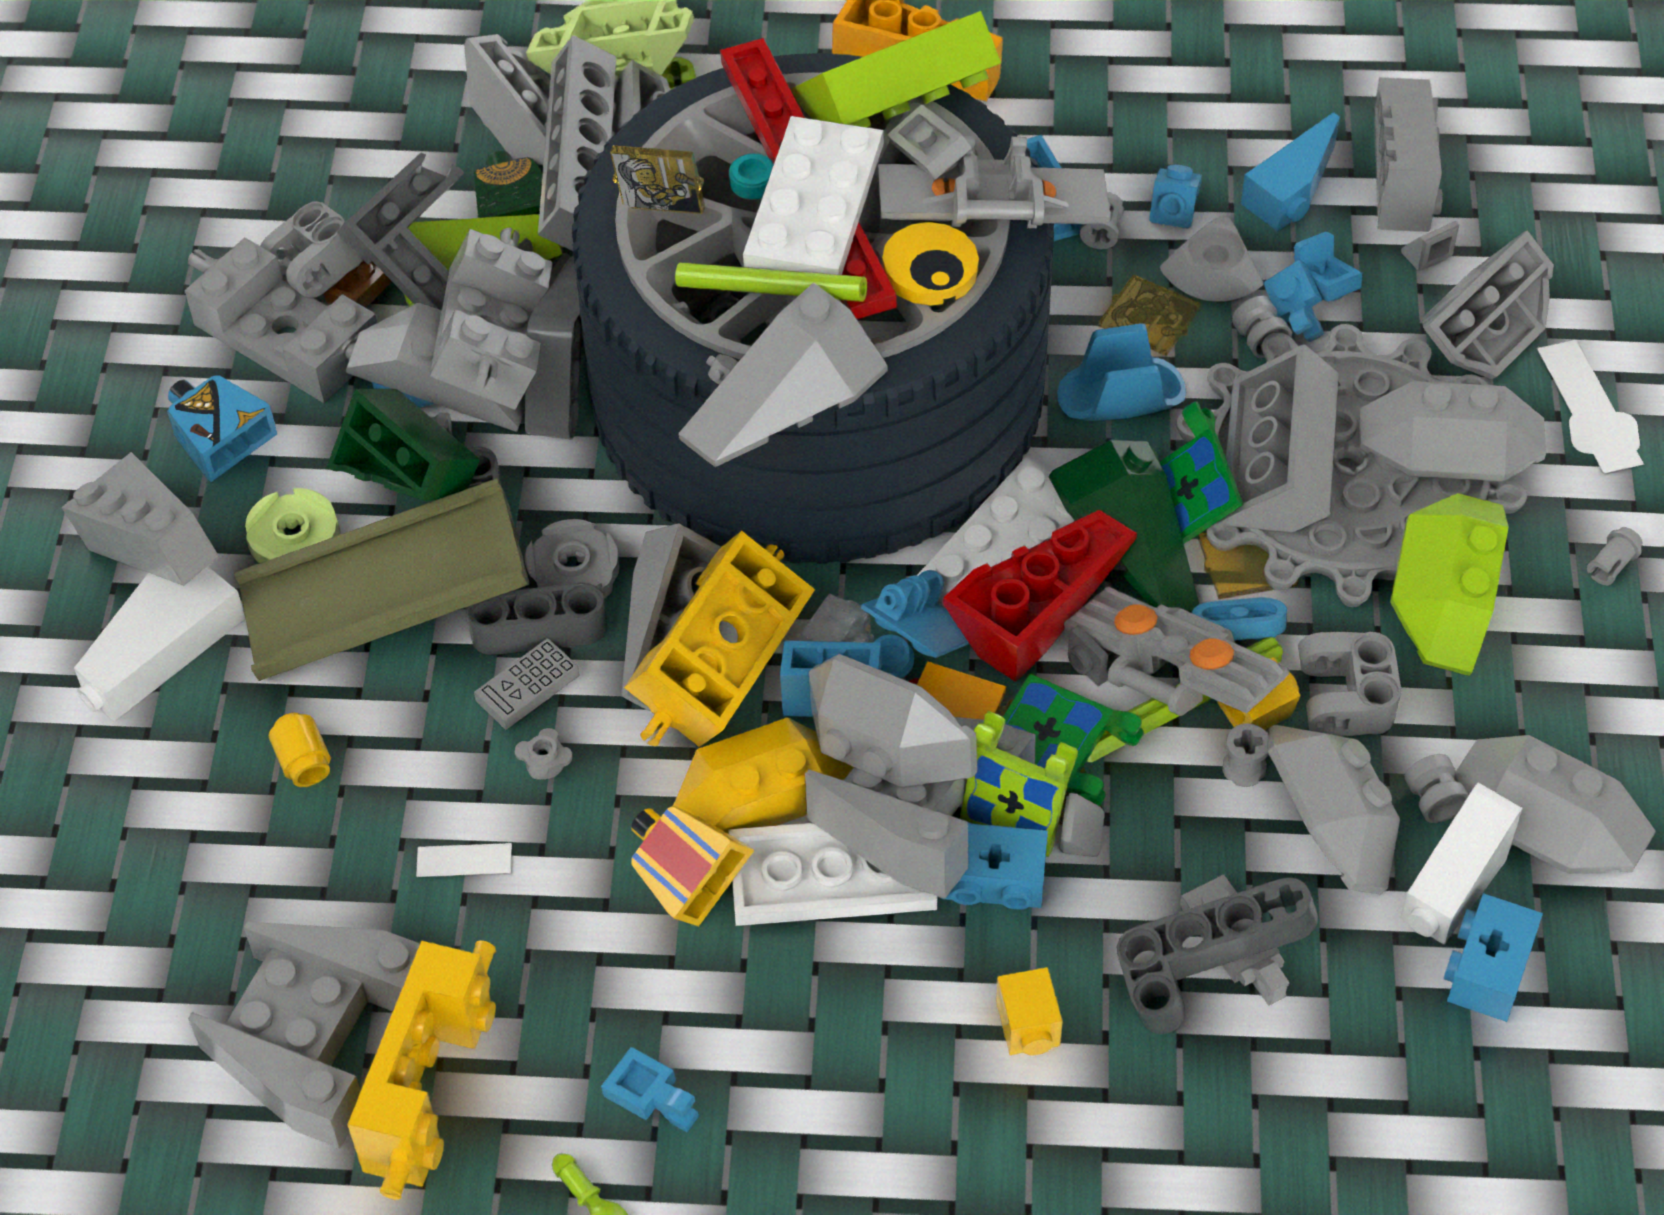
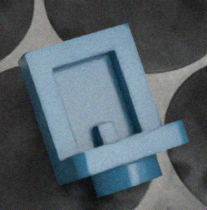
M1169 165L1167 169L1160 168L1154 183L1149 217L1150 222L1190 228L1193 222L1195 203L1200 191L1202 175L1193 173L1192 168L1183 165Z
M1325 231L1295 244L1294 263L1301 260L1307 264L1322 300L1327 302L1341 299L1343 295L1362 288V272L1334 257L1333 234Z

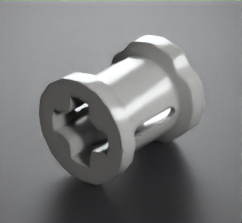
M1107 192L1109 210L1110 206H1112L1110 222L1082 224L1080 228L1081 240L1087 246L1095 249H1108L1114 246L1118 240L1119 231L1116 224L1117 220L1123 215L1124 207L1122 199L1111 192Z
M1245 723L1237 725L1227 735L1226 749L1228 754L1223 759L1222 770L1225 777L1237 786H1254L1266 774L1267 763L1265 758L1268 755L1267 740L1269 736L1263 728Z

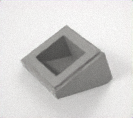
M1454 221L1427 233L1401 248V253L1417 270H1422L1448 258L1454 252L1459 224Z
M1070 793L1066 798L1061 834V850L1067 854L1097 857L1100 852L1104 810L1078 794Z

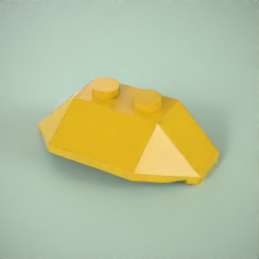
M787 717L697 749L673 806L702 818L728 834L729 829L778 826L807 815L805 773L809 769L844 781L854 767L821 753L817 732Z

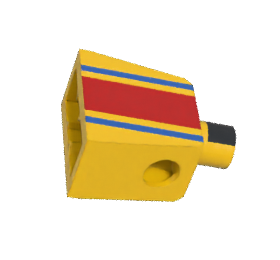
M675 806L669 807L662 816L658 815L651 808L645 809L635 817L631 825L632 832L643 841L632 856V866L669 915L674 919L698 927L754 852V849L702 818Z

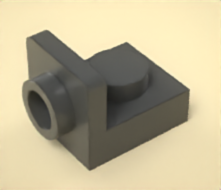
M1077 625L1069 633L1068 659L1078 673L1086 674L1097 686L1102 685L1108 681L1109 668L1120 655L1099 646Z

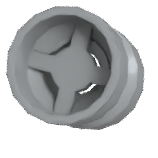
M1256 296L1242 303L1233 314V325L1240 335L1247 337L1246 343L1255 357L1265 358L1262 351V342L1267 335L1278 332L1292 337L1291 329L1284 319L1277 317V310L1268 297Z
M1435 754L1420 759L1407 769L1404 775L1405 782L1414 795L1419 796V809L1425 820L1430 823L1444 822L1454 818L1469 796L1464 785L1456 782L1454 778L1456 774L1455 768L1450 758L1445 754Z

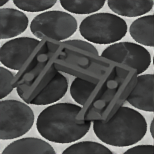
M420 153L352 215L337 233L368 265L373 261L414 304L419 302L442 310L449 271L408 230V227L461 178L464 171L452 165L447 176L424 168L422 164L426 154ZM527 237L517 246V248L524 251L532 252L534 250L531 241Z

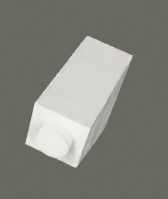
M1478 782L1407 892L1401 919L1406 921L1418 934L1432 937L1445 944L1463 920L1466 910L1472 908L1506 862L1523 808Z

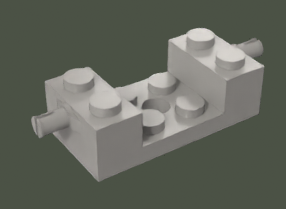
M512 228L503 229L500 234V240L495 236L469 229L449 270L429 377L515 410L537 371L541 343L527 336V328L533 310L549 289L552 262L543 259L537 253L517 248L520 236L517 230H514L511 236Z
M245 237L219 259H213L199 249L194 250L195 254L191 253L189 255L188 265L204 273L185 289L192 319L196 327L322 403H325L354 376L345 373L359 333L377 324L374 312L343 294L329 307L315 298L304 297L282 279L277 256ZM285 327L297 329L293 333L277 334L279 330Z

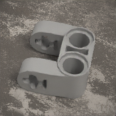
M319 201L311 202L301 207L291 218L271 232L260 245L276 255L277 258L278 254L276 251L281 247L284 248L283 253L286 257L282 261L278 260L281 275L287 276L289 285L308 298L318 297L325 293L363 261L337 233L345 223L342 216ZM308 269H312L313 271L311 272V274L313 276V279L311 282L307 283V278L304 273Z
M1321 632L1308 635L1300 640L1298 651L1301 670L1305 674L1317 677L1346 676L1348 691L1321 693L1308 700L1306 710L1310 731L1336 736L1376 735L1385 733L1392 727L1401 696V685L1395 648L1387 636L1376 632Z

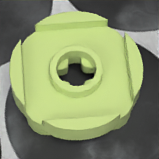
M294 488V494H286L279 497L277 491L259 500L248 513L245 524L247 531L246 540L255 560L263 563L341 535L339 523L331 502L320 493L305 488ZM297 525H301V531L297 534L285 535L283 531L286 527L294 529Z

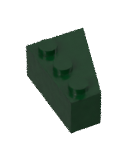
M355 389L326 469L335 472L342 471L354 475L356 479L373 481L384 485L383 488L422 501L438 500L468 489L480 458L399 390Z

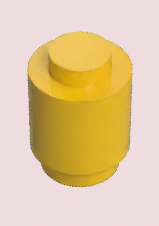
M296 712L280 717L270 730L268 737L285 777L292 780L297 787H308L321 782L330 773L328 764L331 757L314 718L310 715Z

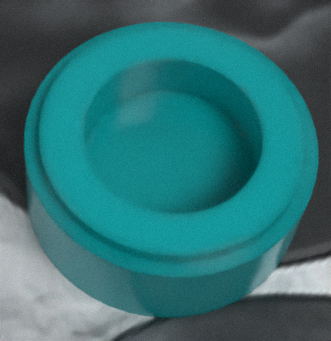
M755 153L742 155L735 159L729 168L732 191L745 199L763 198L774 166L773 161L765 155Z

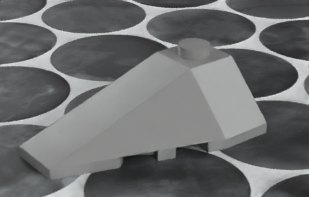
M812 283L776 316L679 432V439L714 467H717L768 443L769 436L794 424L798 428L813 421V415L834 405H837L840 409L854 402L888 371V366L851 310L818 285Z

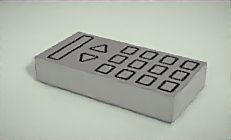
M547 638L474 691L475 700L507 730L579 677L578 665Z

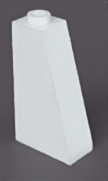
M209 566L184 586L148 573L74 667L81 685L77 689L81 700L93 712L100 709L115 722L245 620L238 591Z

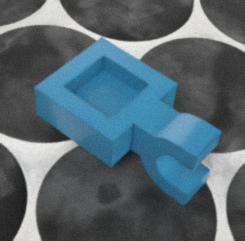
M1298 260L1264 281L1263 284L1268 296L1277 310V316L1284 319L1286 323L1290 321L1294 333L1299 335L1303 332L1308 342H1312L1325 334L1312 309L1314 305L1322 301V297L1307 264Z
M632 1047L601 1086L605 1098L644 1120H647L654 1109H657L673 1125L688 1132L699 1117L698 1111L691 1108L695 1102V1097L682 1089L672 1086L676 1081L674 1070Z

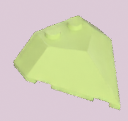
M587 0L564 15L565 24L557 28L545 27L534 34L526 55L530 62L551 74L552 61L571 36L574 35L616 56L615 75L617 76L620 75L631 60L661 76L687 39L694 17L692 11L687 7L680 9L677 6L676 0Z

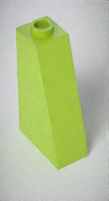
M539 214L413 222L408 227V230L448 271L469 229L495 236L500 240L501 231L505 228H512L511 236L514 230H517L519 233L518 245L527 237L532 243L534 249L532 252L537 253L543 259L553 263L555 259L562 255L560 248L563 246L538 235ZM404 294L408 307L414 305V303Z

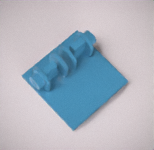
M926 570L920 573L919 576L913 575L900 580L897 584H889L882 589L879 598L863 603L861 609L875 617V622L879 626L899 633L912 642L915 650L926 656L937 658L969 644L947 609L937 603L943 590L944 580L934 570Z

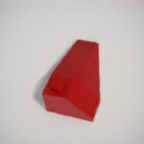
M1097 510L1053 531L1051 539L1030 549L1025 545L1012 551L1011 558L992 567L986 563L973 569L943 597V605L977 656L1016 682L1049 650L1065 630L1064 623L1084 606L1136 540L1137 533L1103 511Z

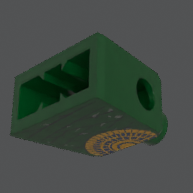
M496 151L487 157L486 167L478 168L474 172L478 218L540 214L543 173L533 158L524 157L512 160L508 152Z

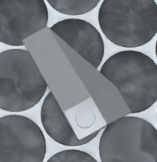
M680 523L645 533L633 572L622 697L650 712L651 710L648 706L624 687L647 653L667 636L699 589L696 581L718 549L721 548Z

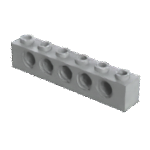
M574 35L571 36L552 61L538 226V235L572 251L574 208L579 205V190L584 186L586 173L594 168V159L598 153L604 151L606 142L615 136V132L612 131V119L617 109V104L614 103V91L618 84V76L615 75L616 56Z

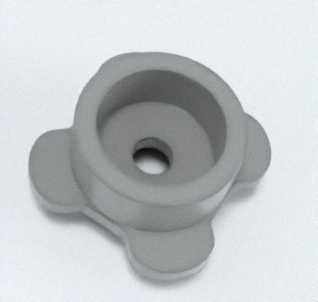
M551 728L542 729L538 736L528 742L521 741L515 747L516 758L525 761L527 771L534 779H550L557 776L564 766L571 763L573 758L571 749L562 746L558 741L557 731ZM542 751L548 752L546 755H539Z

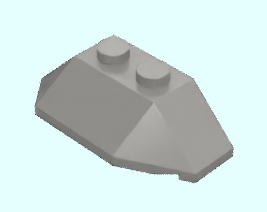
M498 34L467 38L464 43L470 105L513 160L530 157L534 159L537 165H544L550 79L523 54L507 47V41Z
M1525 231L1469 272L1422 318L1423 328L1451 364L1489 379H1494L1546 329L1550 298L1549 279L1552 278L1554 264L1531 234Z
M418 302L359 333L345 373L391 389H397L411 396L517 432L525 410V393L514 410L429 377L442 310Z
M1411 381L1361 407L1359 411L1360 449L1368 454L1374 453L1383 462L1409 476L1505 481L1522 472L1534 462L1537 464L1544 460L1546 456L1544 418L1506 386Z
M838 654L816 665L809 671L811 710L821 753L900 787L972 778L977 773L976 733L966 724L960 726L950 711L922 687L842 654Z
M1279 725L1271 726L1267 730L1269 736L1267 740L1268 753L1309 833L1329 862L1341 871V879L1349 890L1381 895L1388 889L1400 818L1391 803L1392 796L1390 791L1378 779L1369 762L1371 757L1368 750L1362 743L1352 738Z
M1530 735L1477 739L1454 776L1456 782L1464 785L1468 794L1471 793L1479 782L1523 808L1512 845L1568 874L1602 873L1613 870L1632 872L1656 832L1619 780Z

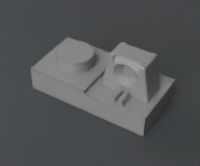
M923 104L887 134V137L897 149L935 180L943 173L952 170L959 163L961 157L971 149V146L961 133Z

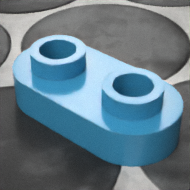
M1258 597L1206 602L1196 606L1192 611L1193 614L1231 630L1234 640L1254 639L1260 641L1267 637L1275 638L1283 633L1287 627V607L1281 601L1273 598Z

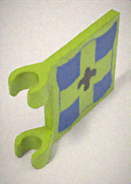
M987 711L984 715L983 723H978L974 728L977 747V773L972 778H967L960 818L979 825L1048 831L1046 856L1049 857L1053 850L1066 789L1077 759L1078 750L1065 743H1059L1056 754L1049 757L1044 769L996 748L1005 725V719L998 714Z

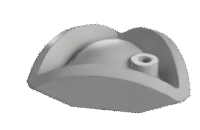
M1220 216L1208 222L1160 265L1163 275L1175 287L1190 296L1207 301L1239 299L1258 290L1264 283L1233 221L1229 217Z

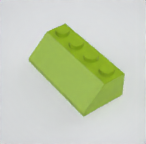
M979 11L823 72L790 90L797 103L813 120L867 128L871 126L868 117L882 112L885 120L911 110L908 101L921 96L925 105L949 95L950 92L947 86L960 81L964 89L989 79L986 70L1000 64L1001 60L983 14Z

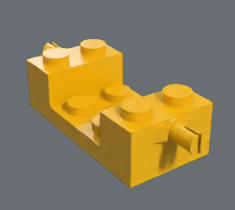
M740 531L718 549L696 581L699 589L664 640L647 653L624 688L648 706L654 714L644 731L640 734L643 741L651 737L647 744L658 746L669 727L677 729L699 747L722 732L810 599L815 589L780 562L784 558V552L780 549L775 553L778 548L776 545L769 544L764 549L747 534ZM720 622H728L736 629L738 635L737 643H730L722 637L719 631Z
M421 941L347 1124L362 1172L385 1178L379 1191L386 1198L400 1200L406 1183L423 1187L429 1169L436 1170L440 1163L444 1140L439 1137L437 1115L433 1114L428 1093L422 1091L420 1080L425 1067L431 1068L434 1065L440 1041L475 1049L481 1032H488L495 1016L496 1004L490 999V977H488L487 972L496 953V947L489 942L477 941L472 953Z

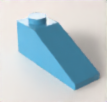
M1333 112L1247 172L1244 176L1241 205L1277 232L1292 221L1297 222L1301 220L1309 210L1311 201L1334 150L1340 117Z

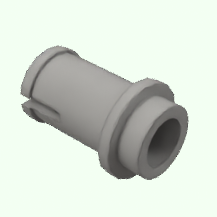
M1627 527L1611 531L1607 536L1606 546L1587 565L1588 573H1592L1599 567L1591 575V578L1599 584L1611 585L1629 561L1637 560L1641 555L1643 541L1639 534Z

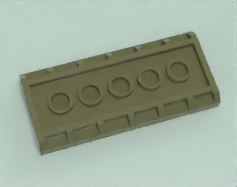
M498 479L234 573L235 579L240 586L254 662L251 665V669L258 681L529 584L509 503Z

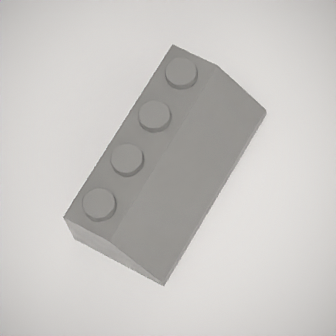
M1305 344L1233 379L1226 460L1244 505L1221 519V522L1226 526L1293 533L1330 516L1339 373Z

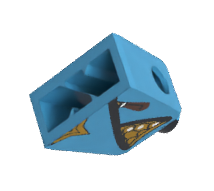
M212 376L196 388L187 380H179L168 392V399L173 403L167 411L173 433L210 482L277 435L270 405L221 376Z

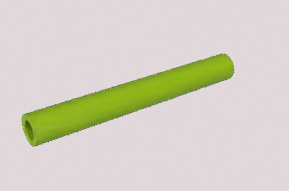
M682 262L677 265L675 272V281L678 287L799 296L812 283H815L837 300L863 302L867 294V280L865 277Z

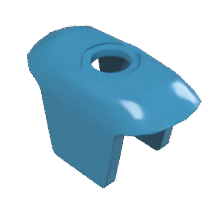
M1135 324L1095 330L1091 335L1081 365L1067 373L1059 382L1057 395L1058 403L1068 417L1074 420L1105 421L1128 419L1172 408L1185 401L1186 385L1180 372L1174 365L1163 359L1151 356L1146 325Z

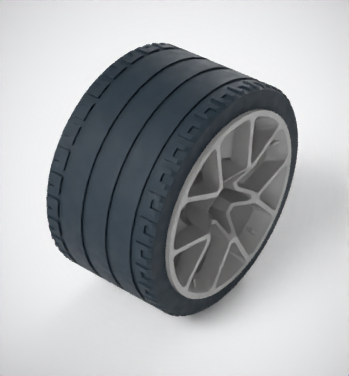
M827 53L773 56L790 89L823 72L862 58V56ZM724 68L698 76L669 90L666 94L653 100L647 107L635 113L633 118L625 122L619 128V132L606 142L604 151L598 153L594 159V168L586 173L584 186L580 188L578 193L579 205L574 208L572 248L595 425L599 430L601 444L603 447H606V455L610 462L616 463L618 475L622 480L628 481V488L634 494L641 495L644 498V504L652 510H657L659 516L664 520L672 521L675 524L680 523L721 547L740 531H743L764 549L769 544L776 545L778 548L775 553L781 549L784 552L782 561H790V563L817 562V564H826L827 562L837 561L841 563L861 558H874L885 553L891 554L898 552L899 549L921 544L923 540L934 538L942 534V531L950 526H957L963 522V518L967 515H973L980 505L1009 476L1010 472L1020 464L1023 455L1027 454L1031 447V437L1036 434L1045 387L1054 223H1043V225H1037V228H1027V220L967 219L965 224H961V227H953L965 233L975 244L979 256L976 282L967 294L955 300V296L944 299L943 304L935 305L938 308L936 312L932 311L928 305L912 303L896 295V308L906 320L908 329L904 334L885 342L880 337L871 339V342L888 366V371L854 402L840 409L837 405L823 410L813 415L812 422L799 428L796 424L770 435L768 443L714 467L679 439V432L719 386L708 376L711 366L706 364V361L711 355L716 358L717 355L722 354L732 357L739 362L751 347L741 344V339L764 321L769 326L776 316L798 296L749 292L711 323L702 324L693 317L700 308L725 290L678 287L675 281L676 267L680 262L744 267L743 253L762 198L745 199L736 195L730 187L729 168L732 162L742 155L752 153L762 154L767 157L768 155ZM951 84L947 86L950 92L949 95L925 105L922 97H917L908 101L911 110L887 120L884 119L882 112L868 117L871 126L867 127L883 130L884 144L877 166L878 164L916 165L915 162L893 145L887 134L922 104L962 135L975 136L974 151L977 159L1004 160L1010 148L1011 138L1017 137V133L1011 127L1006 126L1004 120L999 115L992 113L984 103L974 99L969 93ZM799 105L804 117L812 119ZM1027 147L1025 156L1030 158V168H1039L1036 160L1030 157V150ZM612 154L629 155L630 159H640L641 156V159L648 160L656 170V182L654 184H659L664 187L657 157L663 158L669 188H673L675 185H682L675 179V175L679 173L676 159H682L685 175L694 179V181L690 179L688 181L695 183V186L687 184L690 197L691 189H696L701 213L636 208L624 205ZM876 166L859 223L882 265L885 244L895 232L912 224L926 222L951 226V221L889 220L881 218ZM642 169L635 172L638 181L643 182L642 185L653 184L650 182L655 180L651 169ZM638 189L644 197L651 198V195H648L644 189ZM666 189V191H665V192H668V193H673L672 190ZM661 192L655 198L661 199L667 194ZM671 197L672 204H676V201L684 199V197ZM664 199V202H665L666 204L670 201V200Z

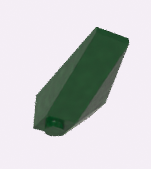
M1110 440L1052 470L1048 477L1065 510L1075 521L1097 510H1101L1137 533L1136 540L1120 561L1126 567L1124 577L1142 598L1155 608L1159 605H1164L1168 608L1179 607L1192 613L1193 609L1199 605L1167 477L1147 441Z

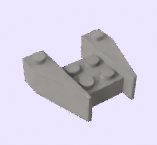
M954 717L960 726L966 724L973 731L978 723H983L984 721L982 719ZM1004 725L996 748L1035 764V734ZM856 767L853 768L844 781L810 769L805 773L807 819L897 882L945 899L968 869V822L951 817L963 802L967 778L900 787Z
M247 922L244 926V931L253 957L263 962L225 1025L193 1012L190 1014L188 1020L199 1048L291 1129L340 1149L350 1132L347 1124L361 1091L355 1075L334 1068L331 1065L367 1002L391 1011L394 1010L420 944L385 930Z

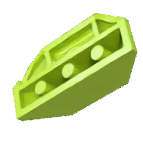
M1457 493L1415 511L1406 518L1390 603L1406 633L1417 647V653L1423 664L1470 676L1473 672L1493 614L1509 526L1502 504Z

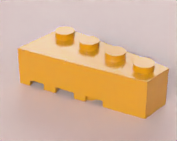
M847 0L832 25V54L864 57L951 22L941 19L938 14L939 10L927 5L917 9L904 3V0ZM990 33L1001 60L1003 38ZM1001 63L986 70L989 77L987 80L964 89L960 81L951 85L969 93L974 99L987 102L1000 79Z

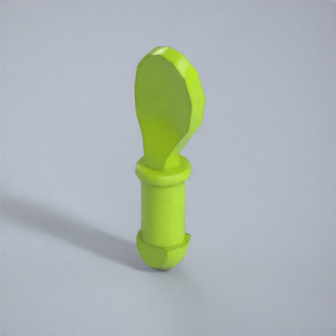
M560 1153L553 1158L552 1169L557 1178L560 1177L576 1197L577 1204L580 1207L586 1206L590 1215H628L618 1203L599 1198L600 1188L591 1183L572 1156Z

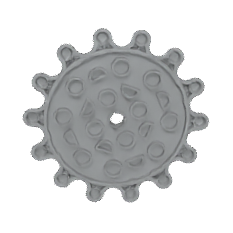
M1341 324L1331 330L1328 346L1321 351L1314 352L1339 373L1330 516L1293 533L1226 526L1221 520L1209 527L1206 532L1212 547L1219 551H1228L1246 544L1256 545L1269 554V559L1264 567V576L1270 587L1275 590L1289 589L1302 575L1318 573L1328 576L1335 582L1337 595L1344 605L1358 607L1370 597L1374 579L1380 577L1395 578L1406 518L1409 514L1457 493L1502 504L1505 514H1512L1524 506L1527 500V492L1520 483L1508 479L1505 481L1409 476L1383 462L1374 453L1368 454L1361 450L1359 434L1360 408L1411 381L1488 384L1483 378L1476 375H1464L1452 381H1441L1434 378L1427 369L1432 354L1431 348L1422 340L1408 339L1403 341L1393 353L1377 355L1366 349L1362 332L1357 327ZM1278 332L1267 335L1262 342V351L1267 362L1298 347L1290 336ZM1219 363L1209 369L1207 380L1212 391L1224 401L1219 409L1212 412L1216 421L1215 431L1226 457L1233 379L1247 372L1228 363ZM1181 413L1177 418L1176 428L1181 438L1189 442L1195 436ZM1343 458H1351L1356 463H1359L1360 466L1356 467L1355 472H1352L1351 468L1344 467L1337 461Z

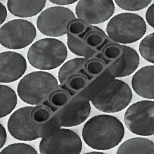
M573 255L530 316L527 336L541 344L537 371L525 391L526 433L569 440L574 438L578 424L581 347L584 344Z
M485 447L468 448L480 458L469 488L494 479H498L501 484L495 453ZM590 583L512 590L466 607L473 647L478 652L486 655L531 651L547 638L558 648L588 645L599 641L607 631V618L602 591Z

